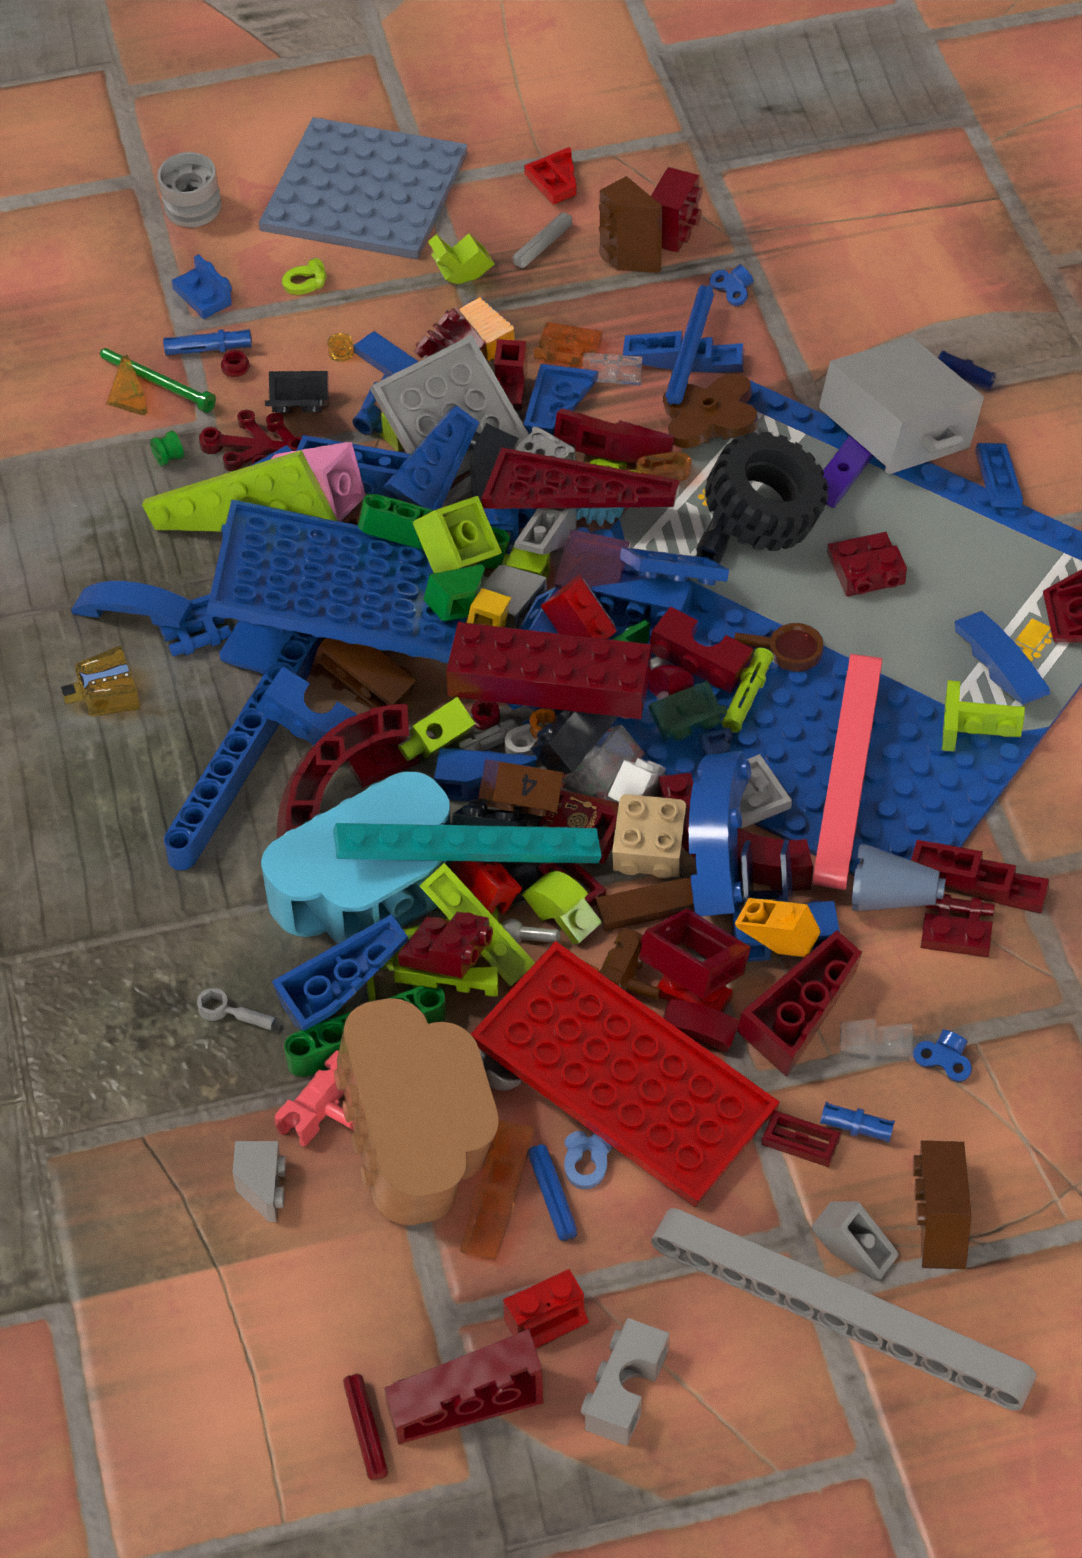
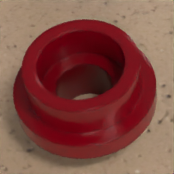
M238 350L227 352L221 361L222 372L230 377L242 376L250 369L249 359L243 352Z

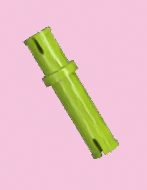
M757 648L749 666L744 668L740 675L741 683L721 722L725 729L731 728L733 733L741 730L743 721L752 706L758 690L766 682L765 675L774 658L773 653L768 649ZM757 672L753 683H750L754 673ZM746 697L741 708H738L742 698Z

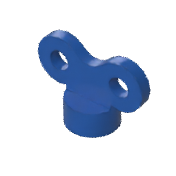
M741 264L734 268L730 274L726 270H717L710 277L711 286L715 290L726 291V298L732 306H740L747 301L748 292L746 288L754 282L751 274ZM719 278H724L723 281L717 282ZM736 294H741L738 298H734Z
M943 1029L936 1044L931 1041H922L914 1048V1059L918 1065L925 1068L940 1066L952 1081L963 1082L969 1078L972 1072L970 1061L966 1057L961 1056L968 1041L952 1031ZM930 1050L932 1055L930 1058L925 1059L922 1057V1052ZM955 1065H963V1071L961 1073L954 1072L953 1068Z

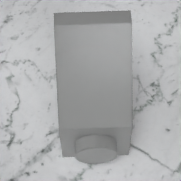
M859 1201L830 1202L811 1227L831 1254L874 1280H881L899 1255L898 1251Z

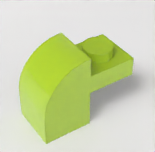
M470 233L453 247L437 234L428 241L434 251L431 254L433 259L436 261L445 280L450 283L462 284L475 280L495 265L485 246Z
M554 871L544 874L522 894L540 920L554 918L572 944L580 943L602 923L584 899L588 895L587 891L576 880L565 873Z

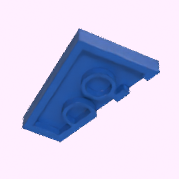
M540 364L523 424L528 434L532 432L533 427H539L554 436L557 411L561 408L574 411L598 380V371Z

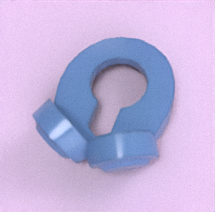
M583 1131L573 1132L566 1137L564 1143L568 1150L564 1161L565 1174L568 1181L576 1188L583 1190L596 1187L606 1174L607 1154L612 1150V1146L595 1133L588 1137ZM589 1150L592 1153L591 1161L596 1166L595 1171L589 1175L579 1174L575 1169V1165L579 1160H582L583 1152Z

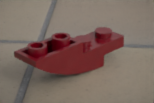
M563 408L557 411L554 437L565 443L575 445V451L616 461L649 465H669L675 437L622 420L614 424Z

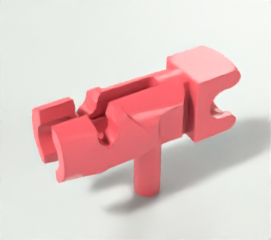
M338 1050L334 1051L325 1062V1066L330 1069L328 1071L318 1070L294 1101L288 1099L275 1114L274 1122L278 1132L281 1135H285L295 1127L296 1133L300 1137L299 1143L303 1147L307 1146L320 1131L319 1124L326 1115L353 1129L352 1122H346L343 1108L340 1107L339 1100L344 1096L343 1090L338 1091L335 1084L334 1070L337 1069Z

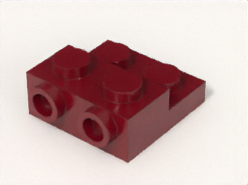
M887 532L827 544V554L846 597L884 588H893L906 582L907 566L898 546H892Z
M458 911L450 921L439 917L427 916L398 953L399 965L463 978L470 967L476 964L478 956L484 948L488 947L492 941L493 929L489 926V918Z

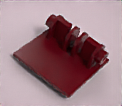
M456 307L444 312V316L433 325L436 330L432 331L429 329L427 333L430 337L425 335L420 342H417V348L414 352L420 358H427L470 335L473 336L480 350L486 345V342Z

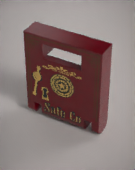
M560 790L557 812L547 810L546 817H541L537 827L597 829L603 818L605 828H608L603 839L599 840L602 855L599 864L604 865L614 844L619 803Z

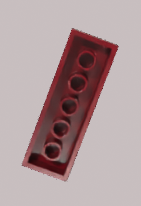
M458 622L446 670L447 693L449 697L642 719L651 671V644Z

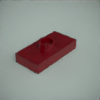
M386 745L364 751L347 761L348 767L363 788L420 764V756L417 755L410 761H407L400 752L398 745Z

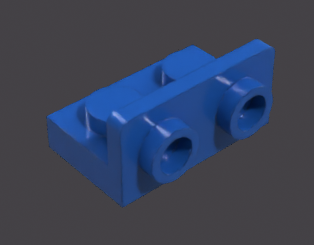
M198 254L194 256L195 269L171 281L173 289L202 319H205L232 305L230 294L232 286L225 276L222 277L216 271L210 261L207 262Z

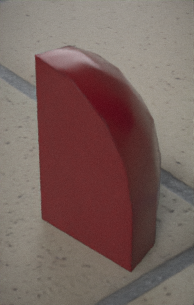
M662 665L650 671L649 690L669 709L694 693L693 676L679 666Z

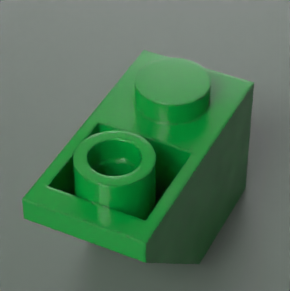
M481 564L429 574L423 600L443 622L468 617L470 606L479 593L485 567Z

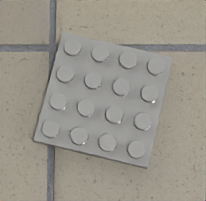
M472 335L370 387L373 396L408 454L414 452L445 414L456 405L480 422L476 430L478 433H481L486 423L518 437L517 446L529 435ZM469 447L455 479L470 472V460L473 450Z

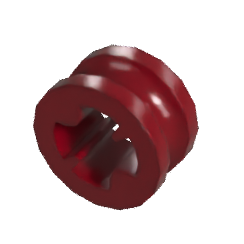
M478 700L472 705L471 718L475 722V728L484 731L499 725L500 709L496 702Z

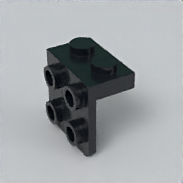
M269 371V400H265V406L272 407V412L293 413V407H301V412H322L323 406H329L328 371Z

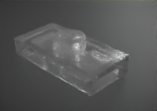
M584 353L583 369L598 371V380L596 382L641 385L642 357Z

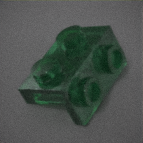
M708 681L650 703L648 706L663 741L674 738L675 742L688 738L693 734L692 730L703 726L704 730H708L719 725L722 722L721 718L728 711L725 705L719 706Z

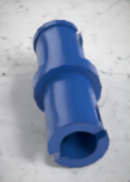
M825 1102L820 1120L822 1125L825 1124L850 1131L851 1136L857 1137L858 1134L886 1141V1143L890 1141L895 1122L894 1120L865 1114L864 1109L857 1108V1111L830 1104L829 1102Z

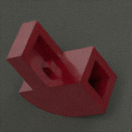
M497 339L494 359L495 376L515 410H522L527 381L526 341Z

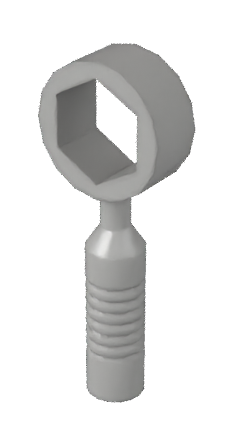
M218 988L206 989L197 998L199 1014L205 1020L217 1021L225 1017L227 1013H230L237 1020L271 1031L276 1026L277 1018L244 1007H230L227 995ZM211 999L223 1002L215 1010L203 1007V1004Z

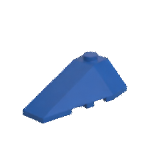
M391 914L273 980L272 984L281 1006L295 1027L305 1031L335 1014L409 941L408 936Z

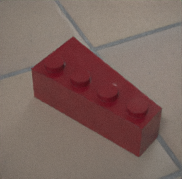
M836 930L742 1011L737 1032L787 1077L856 973L862 952Z
M529 1329L407 1379L398 1380L384 1388L386 1405L398 1445L544 1404L542 1366Z

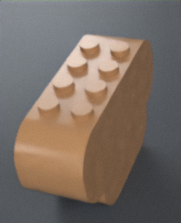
M388 998L366 1002L356 1007L346 1019L337 1057V1069L334 1070L336 1087L338 1091L343 1090L346 1101H343L345 1120L347 1123L352 1122L355 1132L351 1135L353 1150L356 1155L361 1154L363 1165L360 1167L362 1183L364 1187H370L376 1208L390 1221L401 1225H417L435 1221L446 1215L454 1205L459 1182L472 1178L482 1170L489 1155L490 1143L498 1129V1112L476 1041L465 1029L448 1022L428 1024L423 1013L407 1001Z

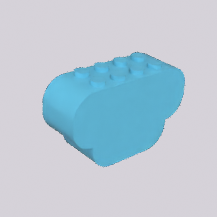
M419 772L397 773L379 783L372 784L367 790L358 795L345 799L329 811L316 815L311 821L300 827L287 831L283 836L273 841L265 849L262 856L261 865L269 912L276 922L288 933L301 937H311L327 932L334 941L341 943L391 914L402 928L438 907L422 890L420 885L446 861L337 859L333 834L335 823L451 825L449 799L444 790L431 777Z

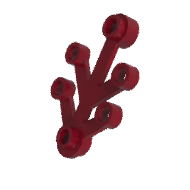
M246 409L237 414L238 425L240 428L246 429L253 438L223 435L217 428L207 427L199 435L200 449L206 454H216L224 446L248 449L241 453L230 451L224 454V468L232 472L239 470L242 465L252 461L253 465L267 457L264 454L276 452L286 445L292 451H296L302 437L293 436L284 426V418L281 414L271 413L266 417L267 429L272 433H276L281 441L271 440L256 423L254 412Z

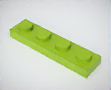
M445 863L420 885L422 890L450 920L457 911L469 912L489 918V926L493 929V937L490 945L484 948L481 955L492 967H498V973L511 987L535 964L533 959Z

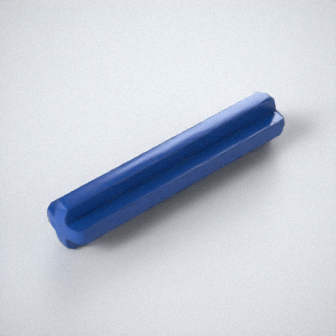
M544 1144L532 1146L529 1149V1159L557 1236L561 1241L573 1239L577 1236V1227L547 1146Z

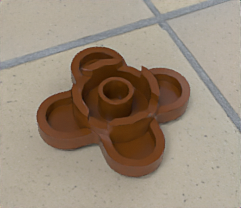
M741 374L724 375L715 380L708 388L687 384L682 402L678 405L674 403L672 405L668 404L665 396L666 392L663 395L665 412L669 416L674 417L668 426L669 435L675 436L673 445L679 448H693L703 443H710V438L720 436L723 437V440L742 435L745 436L747 433H753L759 425L756 409L746 404L752 396L750 380Z

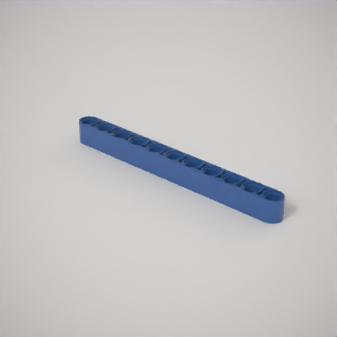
M290 631L164 836L168 864L173 869L187 870L197 862L280 723L268 719L261 711L256 709L264 693L282 666L306 681L310 675L318 647L326 637L318 638L311 634Z

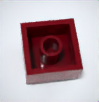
M667 167L651 194V197L662 205V249L678 253L682 245L688 243L693 226H697L700 222L702 210L699 209V202L702 196V187H699L698 174Z

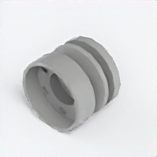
M183 152L169 157L161 164L158 170V183L162 194L164 211L171 222L187 228L199 227L211 222L218 216L222 200L216 169L211 159L200 153Z

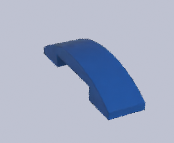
M106 581L84 588L71 612L73 615L100 618L104 610L150 616L153 625L181 628L193 604L192 601L178 594L152 585L129 581Z

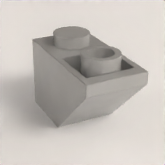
M235 1141L233 1178L236 1191L268 1222H276L277 1209L284 1208V1186H279L280 1177H286V1155H280L278 1141Z

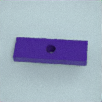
M851 435L823 470L824 476L822 478H826L828 484V500L826 505L832 508L836 507L874 457Z

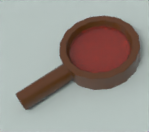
M789 623L780 626L773 632L771 637L735 632L734 636L735 640L749 647L770 650L774 655V663L782 669L789 671L811 669L820 662L823 656L822 636L813 627L802 623Z

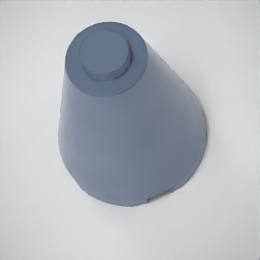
M860 844L857 857L860 858V864L855 869L852 911L860 912L936 905L937 898L943 899L946 879L939 878L940 871L873 846Z

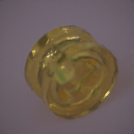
M337 333L329 337L327 341L328 355L332 360L342 362L347 361L353 356L352 337L345 333Z

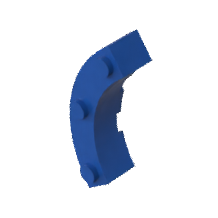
M743 751L705 755L697 768L698 777L701 779L700 782H694L692 787L689 812V854H696L697 874L691 875V886L695 913L699 916L736 913L744 902L743 882L739 879L737 836L738 828L742 826L740 804L743 792L749 783L748 780L751 779V765L749 760H745Z

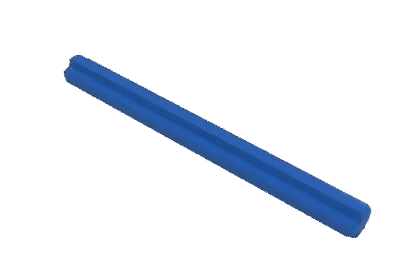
M701 285L698 288L665 394L667 403L670 405L673 403L678 405L682 402L714 297L711 285Z

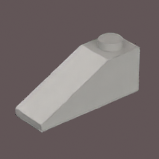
M538 508L515 541L514 548L544 555L565 547V544L571 539L572 533L576 529L577 508Z

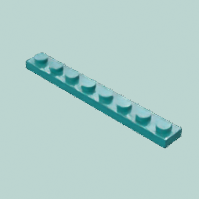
M335 823L333 829L337 859L599 863L602 857L596 828Z

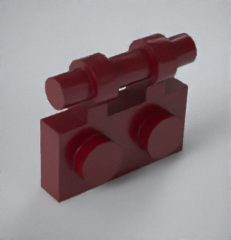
M944 894L943 899L937 898L936 905L926 906V908L939 910V914L925 913L920 948L989 957L993 922L981 921L979 918L980 915L993 917L995 904L982 902L980 898L972 897L970 901L951 898V894ZM949 911L969 914V919L949 916Z

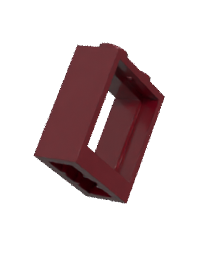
M686 908L645 930L641 937L642 947L639 959L703 999L744 975L751 947ZM683 943L706 957L707 960L701 962L676 945Z

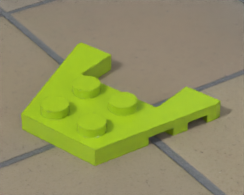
M498 907L495 908V911H494V913L492 914V916H493L497 921H498ZM419 926L403 929L408 939L412 937ZM402 948L395 953V982L437 988L438 983L456 985V989L459 992L469 993L470 988L485 990L486 996H498V967L470 968L463 978H457L400 966L398 953Z

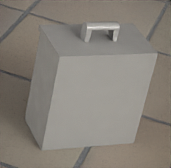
M909 337L831 360L819 408L886 466L885 472L889 475L970 448L984 396L913 337Z

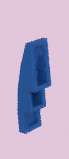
M682 331L625 335L623 360L673 370L683 340ZM713 337L701 338L691 372H743L745 353L743 343L714 345Z
M983 611L954 621L956 633L971 644L972 655L988 667L990 679L1020 704L1024 705L1050 694V688L1026 655L1003 629Z

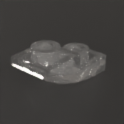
M875 1019L840 1022V1052L844 1056L865 1060L914 1061V1029L912 1024L877 1027Z

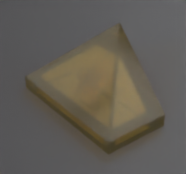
M125 355L121 358L106 404L143 416L148 414L145 395L128 355Z

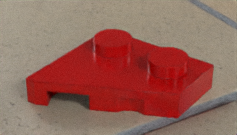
M570 147L524 165V174L553 205L577 195Z

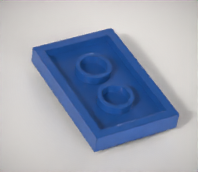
M621 547L620 560L627 563L630 570L639 571V575L643 577L657 578L658 574L668 575V579L686 582L687 577L696 578L698 583L715 585L716 581L727 582L729 569L707 557Z

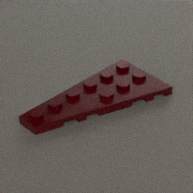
M501 447L482 495L481 504L483 509L674 507L679 492L680 480Z

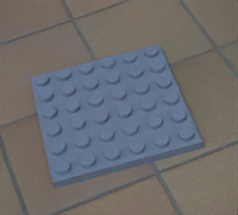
M312 117L259 221V229L264 232L418 260L467 155V144Z

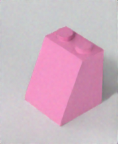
M352 442L303 449L302 452L337 520L341 522L366 496ZM296 451L275 454L271 459L284 456Z

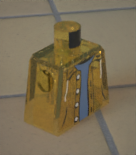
M121 645L77 663L74 666L77 682L60 687L65 705L84 700L88 715L90 716L140 709L137 688Z

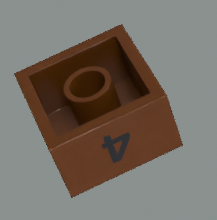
M485 759L478 798L488 800L487 806L514 811L515 805H519L520 812L546 817L547 810L557 812L564 772Z

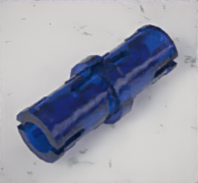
M945 350L939 354L938 359L963 380L972 382L986 390L991 389L994 384L992 378H996L995 372L975 365L974 361L969 358L964 360Z

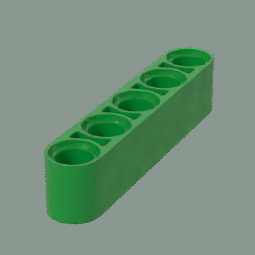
M369 494L363 499L358 527L366 534L424 550L412 522L434 510L382 495ZM491 526L502 553L476 565L482 564L486 568L495 569L503 563L510 536L504 530Z
M420 986L390 997L407 1001L416 1006L423 1013L428 1024L446 1021L445 994L439 986L437 988ZM351 1012L288 1036L284 1043L287 1067L291 1074L297 1077H306L315 1074L318 1070L328 1069L325 1066V1062L334 1051H339L344 1025Z

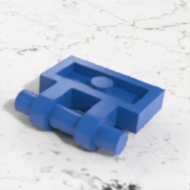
M210 594L190 600L193 607L181 628L158 625L165 642L177 638L179 642L168 645L172 657L183 653L186 656L194 653V649L209 644L213 647L221 644V640L229 638L231 631L228 625L218 629L215 626L224 623V618L206 613ZM203 629L205 631V633L191 638L189 637V634Z

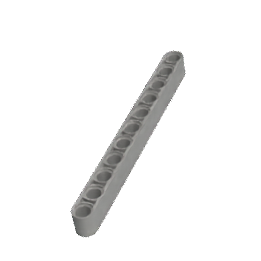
M676 1208L668 1209L651 1238L653 1247L665 1256L1003 1408L1013 1411L1021 1410L1037 1377L1033 1368L1018 1359Z

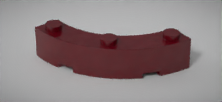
M408 704L375 707L350 717L332 728L310 748L299 761L284 789L277 818L276 839L283 836L287 831L296 829L311 821L319 814L326 785L332 775L345 761L375 747L398 745L409 736Z
M691 773L659 776L658 797L681 799L686 803L681 846L689 853V812L694 783ZM738 828L737 848L740 881L743 882L741 852L745 841L751 840L753 882L769 885L772 890H782L781 849L784 840L755 835ZM807 839L790 840L793 891L811 890L813 863ZM690 854L696 859V854Z

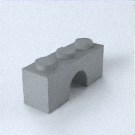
M627 1318L622 1330L616 1329L609 1348L612 1354L608 1362L604 1360L601 1362L595 1378V1382L598 1383L594 1394L587 1393L581 1408V1414L585 1415L586 1431L628 1446L642 1414V1396L627 1391L622 1384L633 1377H643L656 1382L669 1352L670 1333Z

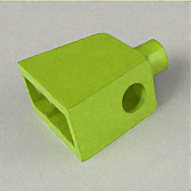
M456 697L416 723L409 730L410 737L398 744V748L407 761H410L420 753L427 759L438 752L440 748L448 746L467 734L475 725V722L459 698ZM427 731L432 732L436 739L429 738Z

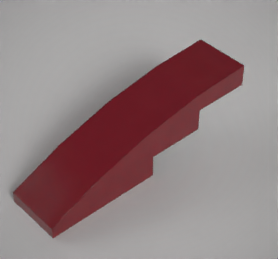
M923 840L916 841L911 861L940 871L939 878L946 879L945 886L988 901L1042 914L1049 890V879L1016 873V865L983 859V851Z

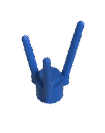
M385 374V375L382 377L381 380H383V379H385V378H387V377H389V376H388L387 374ZM371 390L359 412L352 420L354 427L365 435L372 434L374 430L377 433H381L383 430L382 411L374 405L376 399Z

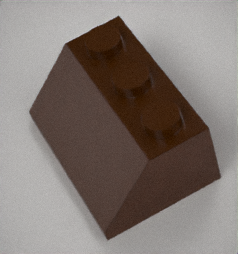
M627 176L601 189L599 204V253L601 258L605 262H609L617 270L649 273L660 272L662 205Z

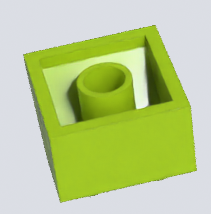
M478 496L436 509L412 522L433 573L470 567L502 553Z

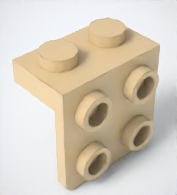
M630 794L622 795L619 800L612 851L613 871H620L625 875H636L638 873L652 874L662 879L670 878L671 876L679 877L686 803L681 799Z

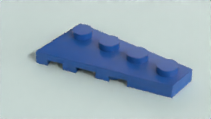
M457 405L451 408L384 485V488L404 502L432 510L442 508L480 422Z

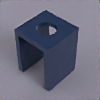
M746 840L741 852L744 905L748 898L776 899L773 901L791 902L793 888L790 840H784L781 849L782 890L754 891L751 840Z

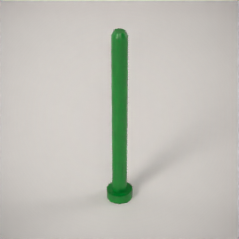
M108 348L101 349L100 351L102 359L196 403L198 409L205 413H209L215 406L216 396L209 391L200 393Z

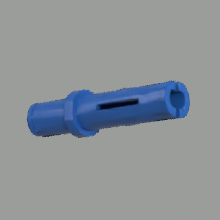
M222 329L211 334L164 337L166 356L220 350V353L227 352V349L252 347L250 329L225 332Z

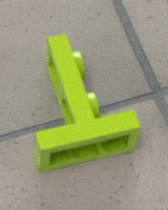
M947 681L942 751L955 752L957 732L1021 737L1025 707L959 701L961 681Z

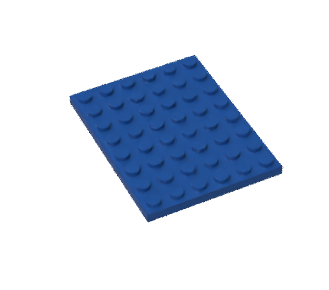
M231 499L209 597L207 614L216 615L220 618L247 621L254 625L272 626L284 631L311 634L318 638L326 637L341 640L348 644L370 646L383 651L390 650L405 653L412 657H425L442 663L449 662L458 622L466 623V617L443 622L423 600L429 574H434L424 550L366 534L359 529L358 525Z

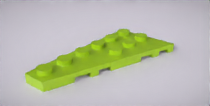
M302 450L146 498L141 504L155 530L221 531L222 525L227 522L231 499L338 521Z

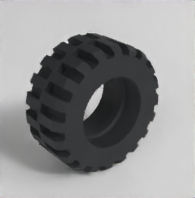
M757 432L734 438L722 450L708 475L707 484L705 485L706 503L709 511L714 512L712 515L717 525L721 524L724 527L723 531L728 536H735L738 538L737 542L746 545V543L753 545V549L763 550L768 548V551H779L781 548L789 549L794 547L796 543H801L812 530L828 500L827 480L822 478L824 471L820 464L816 465L815 457L810 452L806 453L802 449L803 446L798 442L794 444L788 441V437L783 435L773 436L772 432H761L760 435ZM749 481L768 485L782 497L784 502L764 497L752 487Z

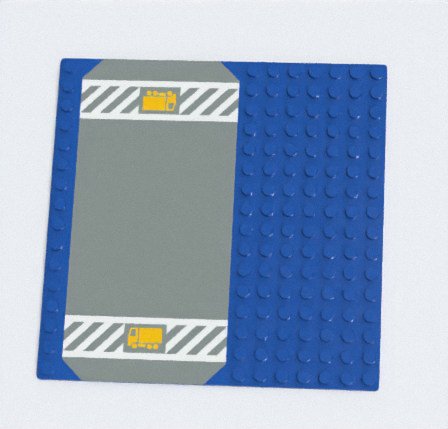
M750 380L752 396L746 404L753 406L757 411L759 425L754 432H757L758 435L761 432H772L773 436L783 435L788 437V441L794 444L798 442L803 446L802 449L806 453L810 452L815 457L816 465L820 464L824 470L850 434L829 416ZM720 436L710 438V443H703L693 448H683L658 475L680 480L679 492L674 507L628 508L609 529L613 532L616 540L613 547L600 555L583 558L557 588L560 590L580 574L590 588L593 586L649 579L648 577L640 576L639 571L630 570L629 565L620 560L621 547L695 556L697 553L696 547L703 533L707 530L714 513L709 511L706 503L705 485L707 484V478L724 447L730 444L734 438L723 440V437ZM874 456L836 507L832 508L825 505L812 530L801 543H796L794 547L789 549L781 548L779 551H768V548L757 550L753 549V545L748 543L743 545L737 542L738 538L731 535L727 543V549L720 562V565L729 569L727 582L716 581L715 585L698 583L696 578L687 577L686 580L687 583H692L691 606L687 615L698 620L694 640L701 645H717L725 635L734 639L735 632L771 637L773 632L780 626L789 623L809 625L816 629L823 638V656L820 662L811 669L789 671L782 669L774 661L770 663L765 675L766 682L758 690L752 706L743 721L741 730L737 733L732 732L731 748L729 752L743 751L745 760L760 754L792 800L791 809L754 824L784 840L807 839L809 851L814 856L817 855L850 654L882 658L879 688L849 874L855 876V869L860 864V858H857L860 844H867L911 860L917 840L962 847L1082 686V642L1053 641L1043 596V590L1082 569V531L1025 505H1022L1021 508L991 507L985 487L930 462L888 475L885 472L886 466ZM749 481L752 487L764 497L784 502L782 497L768 485ZM887 532L892 546H898L907 566L905 584L846 597L827 554V544ZM658 574L657 577L668 578V575ZM983 611L1003 629L1026 655L1050 688V694L1024 705L1020 704L990 679L988 667L972 655L971 644L956 633L954 621ZM609 615L616 626L617 632L608 639L616 638L624 633L628 627L637 625L640 622ZM650 625L649 642L647 644L650 643L651 633L655 625ZM802 635L783 637L776 645L780 654L793 660L811 657L817 649L814 641ZM753 648L754 650H753L752 658H753L754 652H755V650H756L757 648ZM651 652V659L656 658L657 656ZM757 672L754 673L750 683H753ZM692 674L694 693L669 709L649 690L648 681L642 719L618 717L597 743L633 762H636L637 758L647 762L649 760L666 768L664 774L667 776L691 773L693 782H700L701 778L698 777L697 768L704 754L699 743V734L725 729L721 722L728 711L741 680L732 693H729ZM947 681H961L959 701L1025 707L1021 737L957 732L955 752L942 751ZM746 697L742 698L738 708H741ZM527 706L535 711L538 709H546L542 707Z

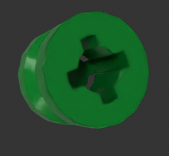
M173 430L167 432L165 437L150 439L153 455L160 466L167 465L169 460L173 458L177 460L184 458L182 444Z

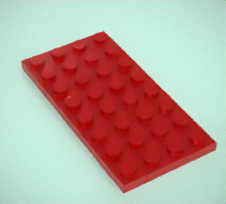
M556 941L471 1033L480 1050L694 1207L699 1204L772 1116L774 1110H777L780 1103L776 1098Z

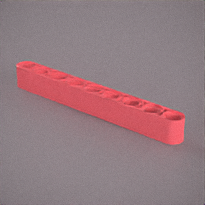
M850 654L812 883L814 886L842 890L847 888L881 675V657Z

